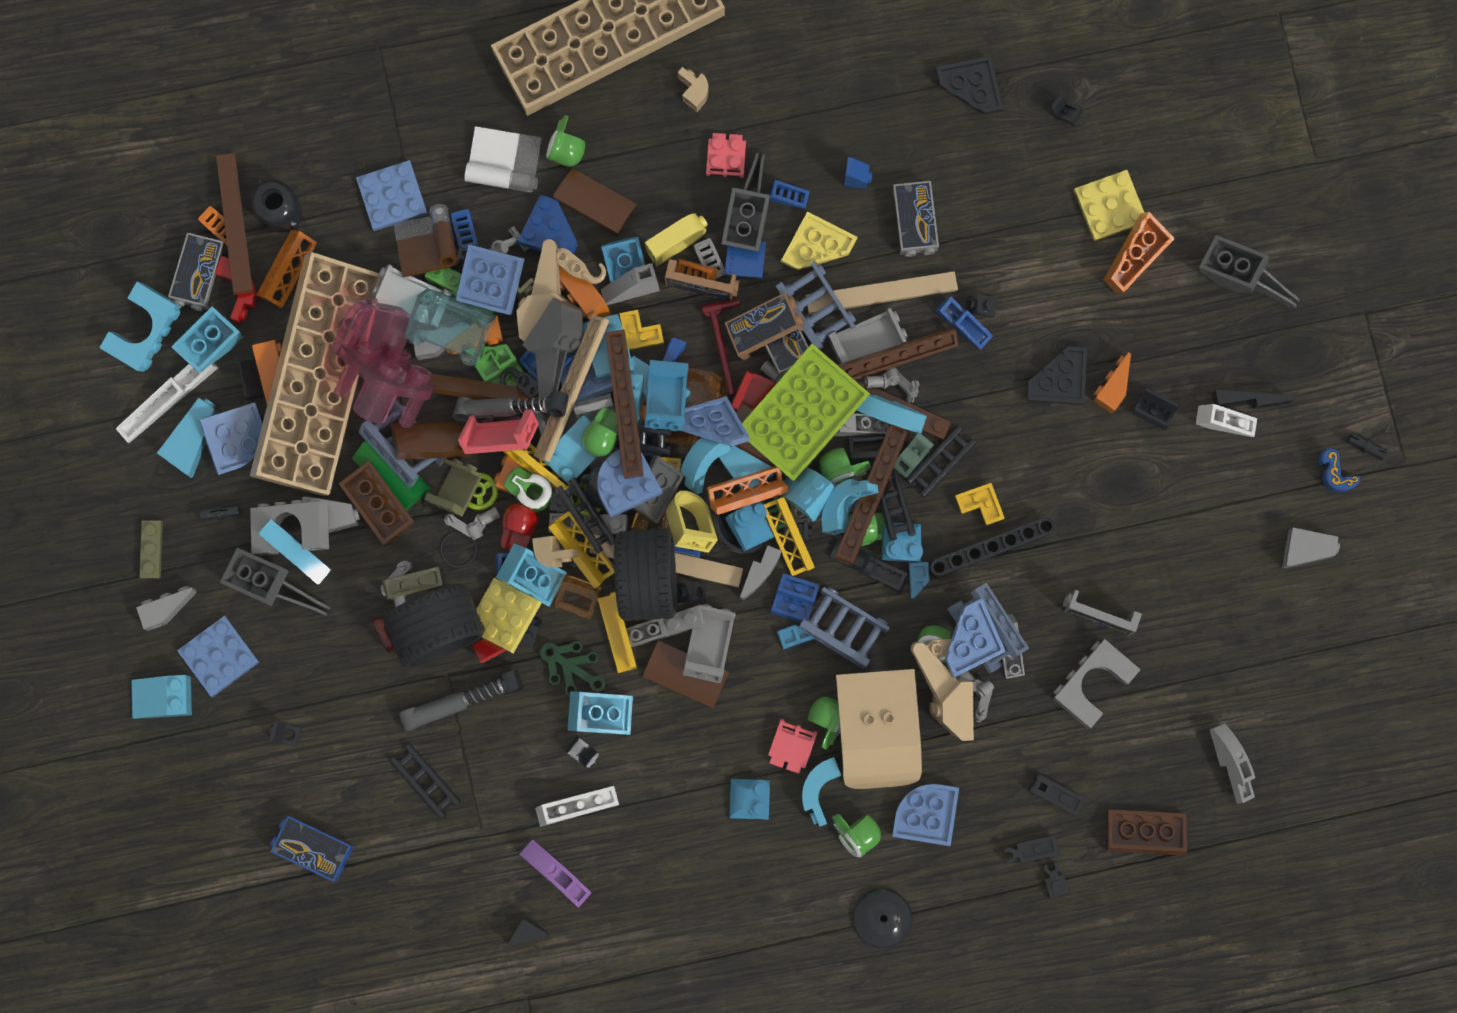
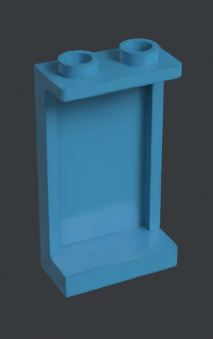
M650 360L645 427L683 431L688 363Z

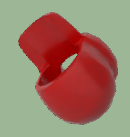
M521 503L512 504L506 509L502 522L503 535L501 539V546L504 549L511 550L514 544L527 548L528 542L538 526L539 518L537 512Z

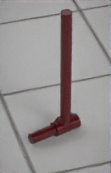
M739 299L701 305L703 315L708 318L710 317L728 396H734L736 393L718 315H720L722 310L740 306Z

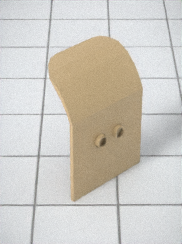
M915 670L836 675L845 785L853 789L906 786L917 782L922 774Z

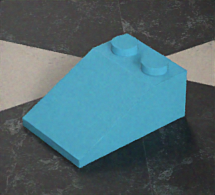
M211 307L172 348L200 373L229 352L243 336L216 309Z
M618 314L604 317L609 320L605 332L623 330ZM590 321L583 323L584 334ZM605 332L592 361L597 379L611 375ZM628 349L630 370H633L634 367Z
M585 414L559 440L551 461H544L569 485L568 481L574 477L577 478L596 458V456L585 451L582 446L581 437L583 431L592 422Z
M806 467L795 481L788 476L785 478L784 482L788 485L789 492L779 496L784 497L789 504L814 522L823 512L825 502L835 487L825 477Z
M514 544L496 578L549 607L567 572L558 567L542 565L536 559L534 552Z
M175 675L132 680L133 719L192 715L190 676Z
M570 692L567 731L630 735L633 696Z

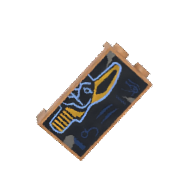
M669 259L665 275L666 287L727 301L732 300L733 296L737 297L739 281L736 280L735 274H732L730 284L678 273L677 261Z
M783 293L725 322L737 355L741 359L746 360L750 358L749 353L795 330L800 332L804 330L802 325L804 320L795 309L797 303L793 296L790 297Z

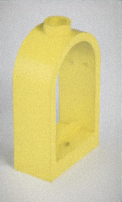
M695 213L690 214L646 241V253L655 266L661 265L699 240L706 233L705 226L708 225L702 215L698 217Z
M689 491L678 492L666 508V515L675 546L709 553L718 539L707 504L695 493ZM680 507L689 510L694 515L699 531L686 529Z

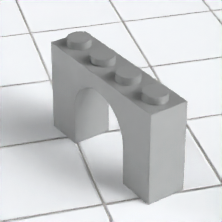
M318 498L308 499V502L303 503V500H293L291 504L275 502V506L258 504L257 508H250L252 554L261 556L279 554V551L258 533L270 519L280 526L282 521L290 515H295L301 524L303 550L329 549L328 503L320 502Z
M1105 639L1101 642L1097 641L1091 647L1093 652L1088 657L1085 655L1079 661L1080 667L1077 671L1072 670L1066 677L1068 681L1065 685L1062 686L1060 684L1053 692L1055 694L1053 700L1087 729H1091L1103 713L1083 695L1081 684L1084 675L1091 669H1104L1126 686L1140 671L1135 664Z

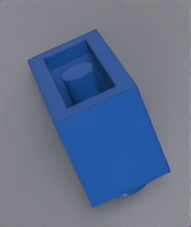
M848 157L844 186L866 189L867 183H871L872 179L869 165Z

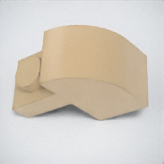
M682 67L678 72V79L689 87L682 95L683 102L695 112H698L708 98L707 79L702 73L696 78L694 72Z
M555 536L533 539L535 557L546 567H562V563L571 562V558L578 557V549L560 550L559 541Z

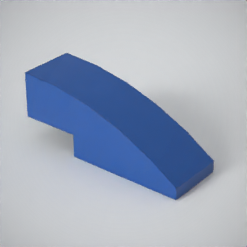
M946 297L935 310L946 323L954 327L962 337L979 350L993 337L968 310H964L952 297Z

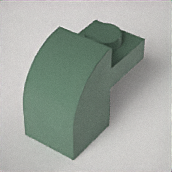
M918 433L897 458L894 468L907 478L934 444L921 433Z

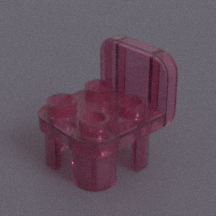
M361 300L349 308L333 342V351L346 363L334 392L339 397H346L357 375H360L365 382L353 409L360 417L379 424L385 422L394 401L398 400L399 396L408 397L409 401L402 413L399 424L402 427L411 428L424 401L430 399L435 386L430 381L432 374L425 368L410 364L411 355L403 350L413 329L414 320L401 307Z

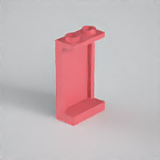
M532 409L525 410L521 420L478 423L475 416L472 415L465 424L458 441L465 454L527 449L539 424Z

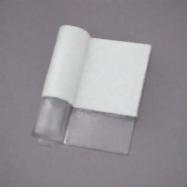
M475 127L470 160L465 170V181L532 193L533 189H537L538 178H535L542 138Z

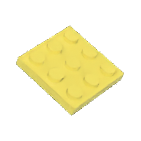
M1127 170L1074 189L1094 242L1133 228L1140 214L1144 213Z
M494 578L477 607V613L485 628L482 638L514 653L542 602Z

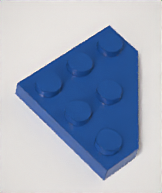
M540 195L518 239V244L542 251L543 242L551 239L557 243L558 249L565 248L574 254L578 244L558 201Z

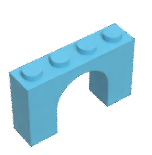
M136 282L128 299L149 312L153 323L150 335L140 343H133L116 332L109 331L99 348L135 370L144 372L151 366L153 355L160 350L162 339L169 334L171 330L170 325L173 320L175 321L178 318L181 305L146 284Z

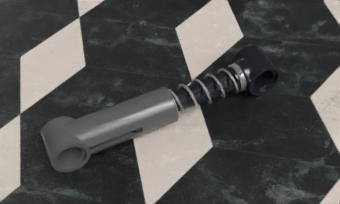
M552 391L550 396L543 399L535 400L533 398L528 400L526 398L525 401L521 399L516 401L513 397L478 400L458 397L453 418L458 422L467 423L472 415L475 418L511 417L520 412L524 413L525 410L529 409L536 413L541 411L547 412L553 417H564L569 396L561 391Z
M518 670L506 672L500 675V679L496 680V682H490L488 685L483 684V687H476L475 690H468L467 693L458 691L398 713L404 731L408 732L417 729L424 724L463 711L471 703H478L479 700L486 699L489 696L493 697L494 694H511L523 689L524 686Z

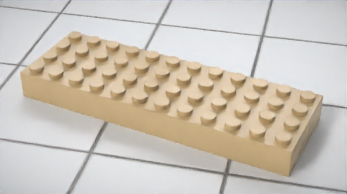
M579 0L492 44L491 48L517 99L528 116L725 16V7L721 0Z
M313 252L304 256L250 472L251 477L320 496L330 494L376 303L371 301L373 298L371 292L375 284L378 285L380 278H378L379 273Z

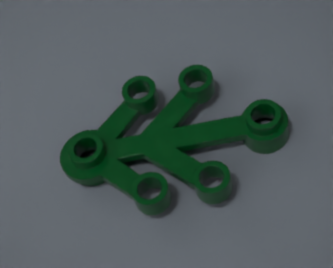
M579 641L559 647L554 643H546L540 649V656L544 661L548 662L549 682L552 685H558L561 682V677L557 674L556 662H558L563 667L566 683L565 692L567 695L570 696L567 689L571 686L574 687V692H577V688L573 683L572 672L588 682L594 692H601L605 689L606 683L602 677H593L576 666L584 663H597L599 659L597 653L590 652L588 655L566 659L560 654L572 651L580 653L583 646ZM575 644L580 645V649L578 651H575L573 649V646ZM548 649L553 650L552 656H547L546 652ZM592 654L596 655V660L590 661L589 656ZM553 676L559 678L557 683L551 681ZM596 681L602 683L600 688H595L594 683Z

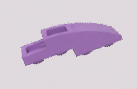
M531 840L519 853L522 858L578 908L592 893L534 840Z

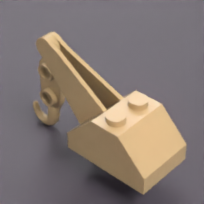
M551 239L545 240L532 293L527 298L524 297L518 304L519 338L525 342L553 298L571 303L561 295L559 265L572 276L584 279L592 284H597L604 280L606 276L604 265L602 263L599 264L601 274L598 277H594L589 273L585 263L565 248L558 249L557 243Z
M934 639L927 645L921 642H914L911 645V652L933 694L932 703H930L932 717L954 737L962 741L974 740L973 681L964 677H952L951 672L937 658L946 656L951 639Z

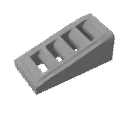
M711 238L693 246L700 264L706 265L716 260L717 263L710 267H719L720 270L717 273V278L725 275V269ZM709 246L710 249L700 252V250ZM711 253L713 254V256L705 260L703 259L704 256H707Z

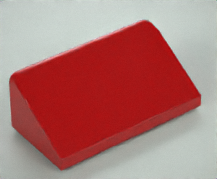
M486 639L473 644V648L481 663L507 651Z

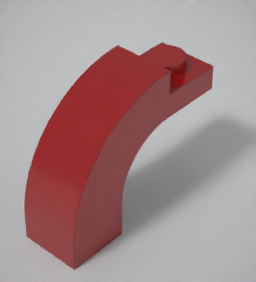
M221 256L215 274L220 279L232 282L229 258ZM253 280V293L238 294L230 317L234 323L241 325L242 321L247 318V307L251 309L256 307L257 291Z

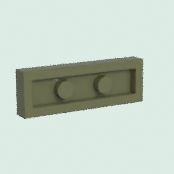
M142 521L141 579H161L162 521Z
M439 566L382 580L386 599L443 585Z

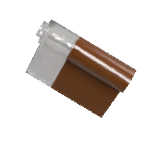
M435 204L430 208V216L394 224L403 277L449 268L457 263L447 206Z

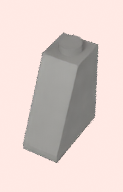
M302 497L303 503L308 502V499L312 498ZM320 499V502L328 503L329 533L358 526L357 520H360V515L357 508L354 509L351 504Z
M1291 528L1288 530L1282 568L1298 566L1335 556L1340 549L1338 537Z

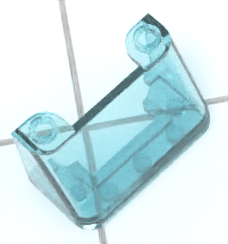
M425 289L417 296L404 338L409 339V342L416 345L427 341L460 354L462 363L472 366L476 365L493 328L496 315L471 304L456 301V298L441 292Z

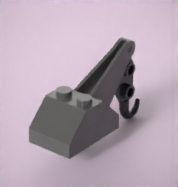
M553 298L523 343V346L528 351L536 353L537 380L528 373L508 367L501 373L500 383L506 385L505 377L511 374L517 387L530 399L535 398V400L550 396L552 391H558L566 356L575 352L584 336L582 310L574 304Z

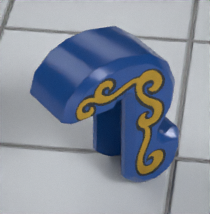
M1327 448L1318 456L1319 466H1326L1322 473L1323 484L1330 491L1346 492L1359 483L1360 476L1341 477L1339 452L1336 449Z

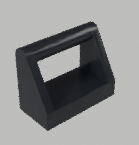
M886 435L849 436L850 465L853 466L869 461L872 469L879 451L854 452L853 444L883 442Z

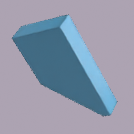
M928 562L909 563L911 599H914L929 582Z
M797 625L777 631L783 650L814 639L812 636L802 632Z

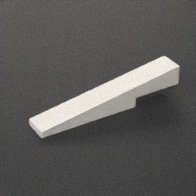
M213 363L199 373L188 364L174 378L171 377L126 418L116 430L127 443H130L217 370L218 367Z

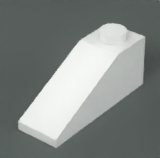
M1215 404L1198 406L1196 425L1249 437L1255 436L1257 418Z

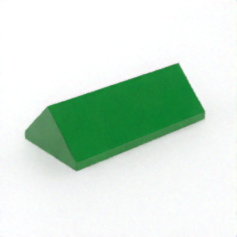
M367 441L362 443L352 457L359 467L370 461L406 511L431 490L420 476L416 483L408 488Z

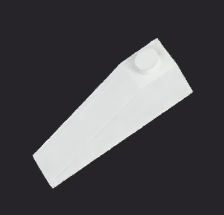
M611 786L543 804L535 809L540 827L617 806L619 803L615 788Z

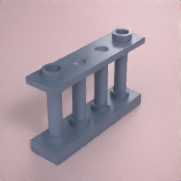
M813 261L811 263L814 268L813 271L790 286H785L781 282L776 285V288L780 294L786 293L792 297L794 291L814 278L820 277L824 286L801 301L797 300V307L795 309L804 320L802 325L805 334L811 343L821 350L824 348L822 345L823 339L848 323L854 329L856 326L853 322L856 319L851 311L847 313L823 276L826 272L821 264L816 265ZM827 292L830 293L834 302L811 317H804L801 312L804 310V307ZM839 307L844 318L822 332L815 333L811 328L814 326V323Z
M396 400L390 409L391 414L375 425L369 420L362 423L359 433L405 485L410 488L416 483L419 471L433 461L441 466L444 463V458L423 459L413 467L409 466L404 459L396 460L395 450L392 447V436L388 439L384 438L379 431L396 419L400 423H417L407 412L405 406Z
M985 583L971 592L972 600L966 604L959 601L949 607L948 611L957 623L963 606L979 598L983 599L997 633L1005 645L1006 651L983 663L990 674L1003 666L1000 661L1009 654L1012 658H1015L1028 650L1029 647L988 584Z
M824 587L820 593L825 596L811 620H803L799 629L857 666L865 669L870 661L867 658V653L880 632L882 631L886 634L890 627L887 626L888 623L883 619H875L839 597L838 592L830 587L826 589ZM833 601L841 606L829 628L822 631L817 628V623L830 602ZM849 611L858 618L845 639L838 641L834 638V633ZM865 621L872 625L874 629L861 650L856 652L850 648V644Z

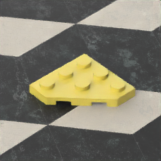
M807 212L781 262L796 270L811 267L813 261L818 265L848 256L858 237Z

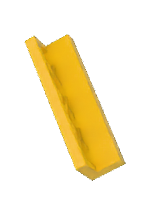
M531 443L528 446L530 451H527V449L503 451L527 472L544 477L550 482L553 491H556L555 489L559 486H562L564 490L571 487V485L568 484L566 486L558 479L561 477L554 470L552 474L543 466L549 465L542 463L543 460L538 459L537 462L528 455L535 453L536 450Z
M780 497L764 504L767 511V521L782 551L791 576L815 568L785 498ZM777 504L780 510L777 518L770 516L767 510L768 507ZM778 521L785 523L787 526L785 536L776 531ZM786 539L794 542L795 548L793 553L785 551L783 546ZM794 556L800 558L804 567L795 571L791 565Z
M569 511L550 524L548 528L565 550L578 549V557L572 559L594 588L601 585L604 579L614 574V565L603 551L597 554L596 558L590 557L587 554V548H594L591 544H588L589 541L586 536L585 543L577 541L575 538L576 533L583 535L584 533ZM569 516L574 522V526L568 527L562 520ZM599 563L606 564L609 571L602 574L598 568Z
M613 592L609 596L598 598L618 673L636 669L637 666L625 623L618 614L616 593Z

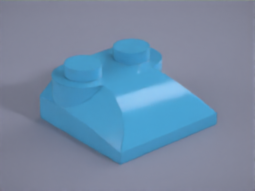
M638 237L626 238L601 246L610 282L618 279L633 268L645 265Z
M760 502L744 506L725 518L743 551L774 537L766 519V508Z
M883 522L881 560L921 562L923 554L921 524H913L916 535L909 536L908 532L904 531L896 533L897 540L890 541L885 522ZM893 522V525H894V526L900 525V524H904V523Z
M731 779L730 818L769 820L770 780Z

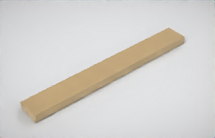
M954 271L834 290L833 292L844 309L955 292L958 291ZM829 292L807 305L809 315L817 313L834 302Z
M592 315L561 388V392L569 396L565 416L553 417L550 415L533 455L534 457L547 462L551 461L609 320Z
M594 534L596 539L600 537V535ZM607 541L601 545L604 549L603 552L608 558L614 559V544L610 546ZM590 548L589 553L597 555L596 551ZM675 553L677 574L739 588L743 568Z

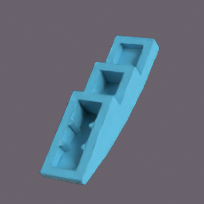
M870 394L857 409L861 413L916 433H922L927 415L896 401L891 402L876 394Z
M272 519L258 533L317 584L331 571L311 552L303 550L302 545Z

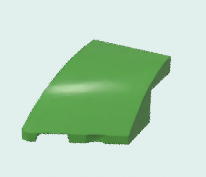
M507 344L497 345L496 347L487 346L483 349L472 350L470 348L465 350L484 382L501 384V373L508 367H513L523 372ZM508 374L505 377V384L517 387L514 377Z

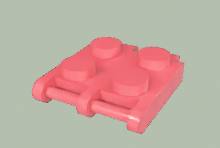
M713 133L712 139L708 140L706 176L713 174L723 175V177L729 175L744 178L746 141H742L743 135L730 134L729 140H726V134ZM710 169H721L723 171H710ZM727 170H737L740 172H727Z
M781 719L768 756L772 757L770 764L783 768L784 762H787L786 769L799 774L800 769H805L818 732L808 731L801 728L800 725L794 726ZM782 726H786V727H789V728H791V729H794L795 732H794V731H791V730H788V729H786V728H783ZM799 731H800V732H803V733H805V734L811 735L812 738L800 734Z

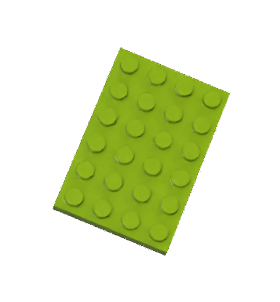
M811 344L745 419L742 425L749 435L748 442L790 479L795 481L869 397L870 393L816 346Z

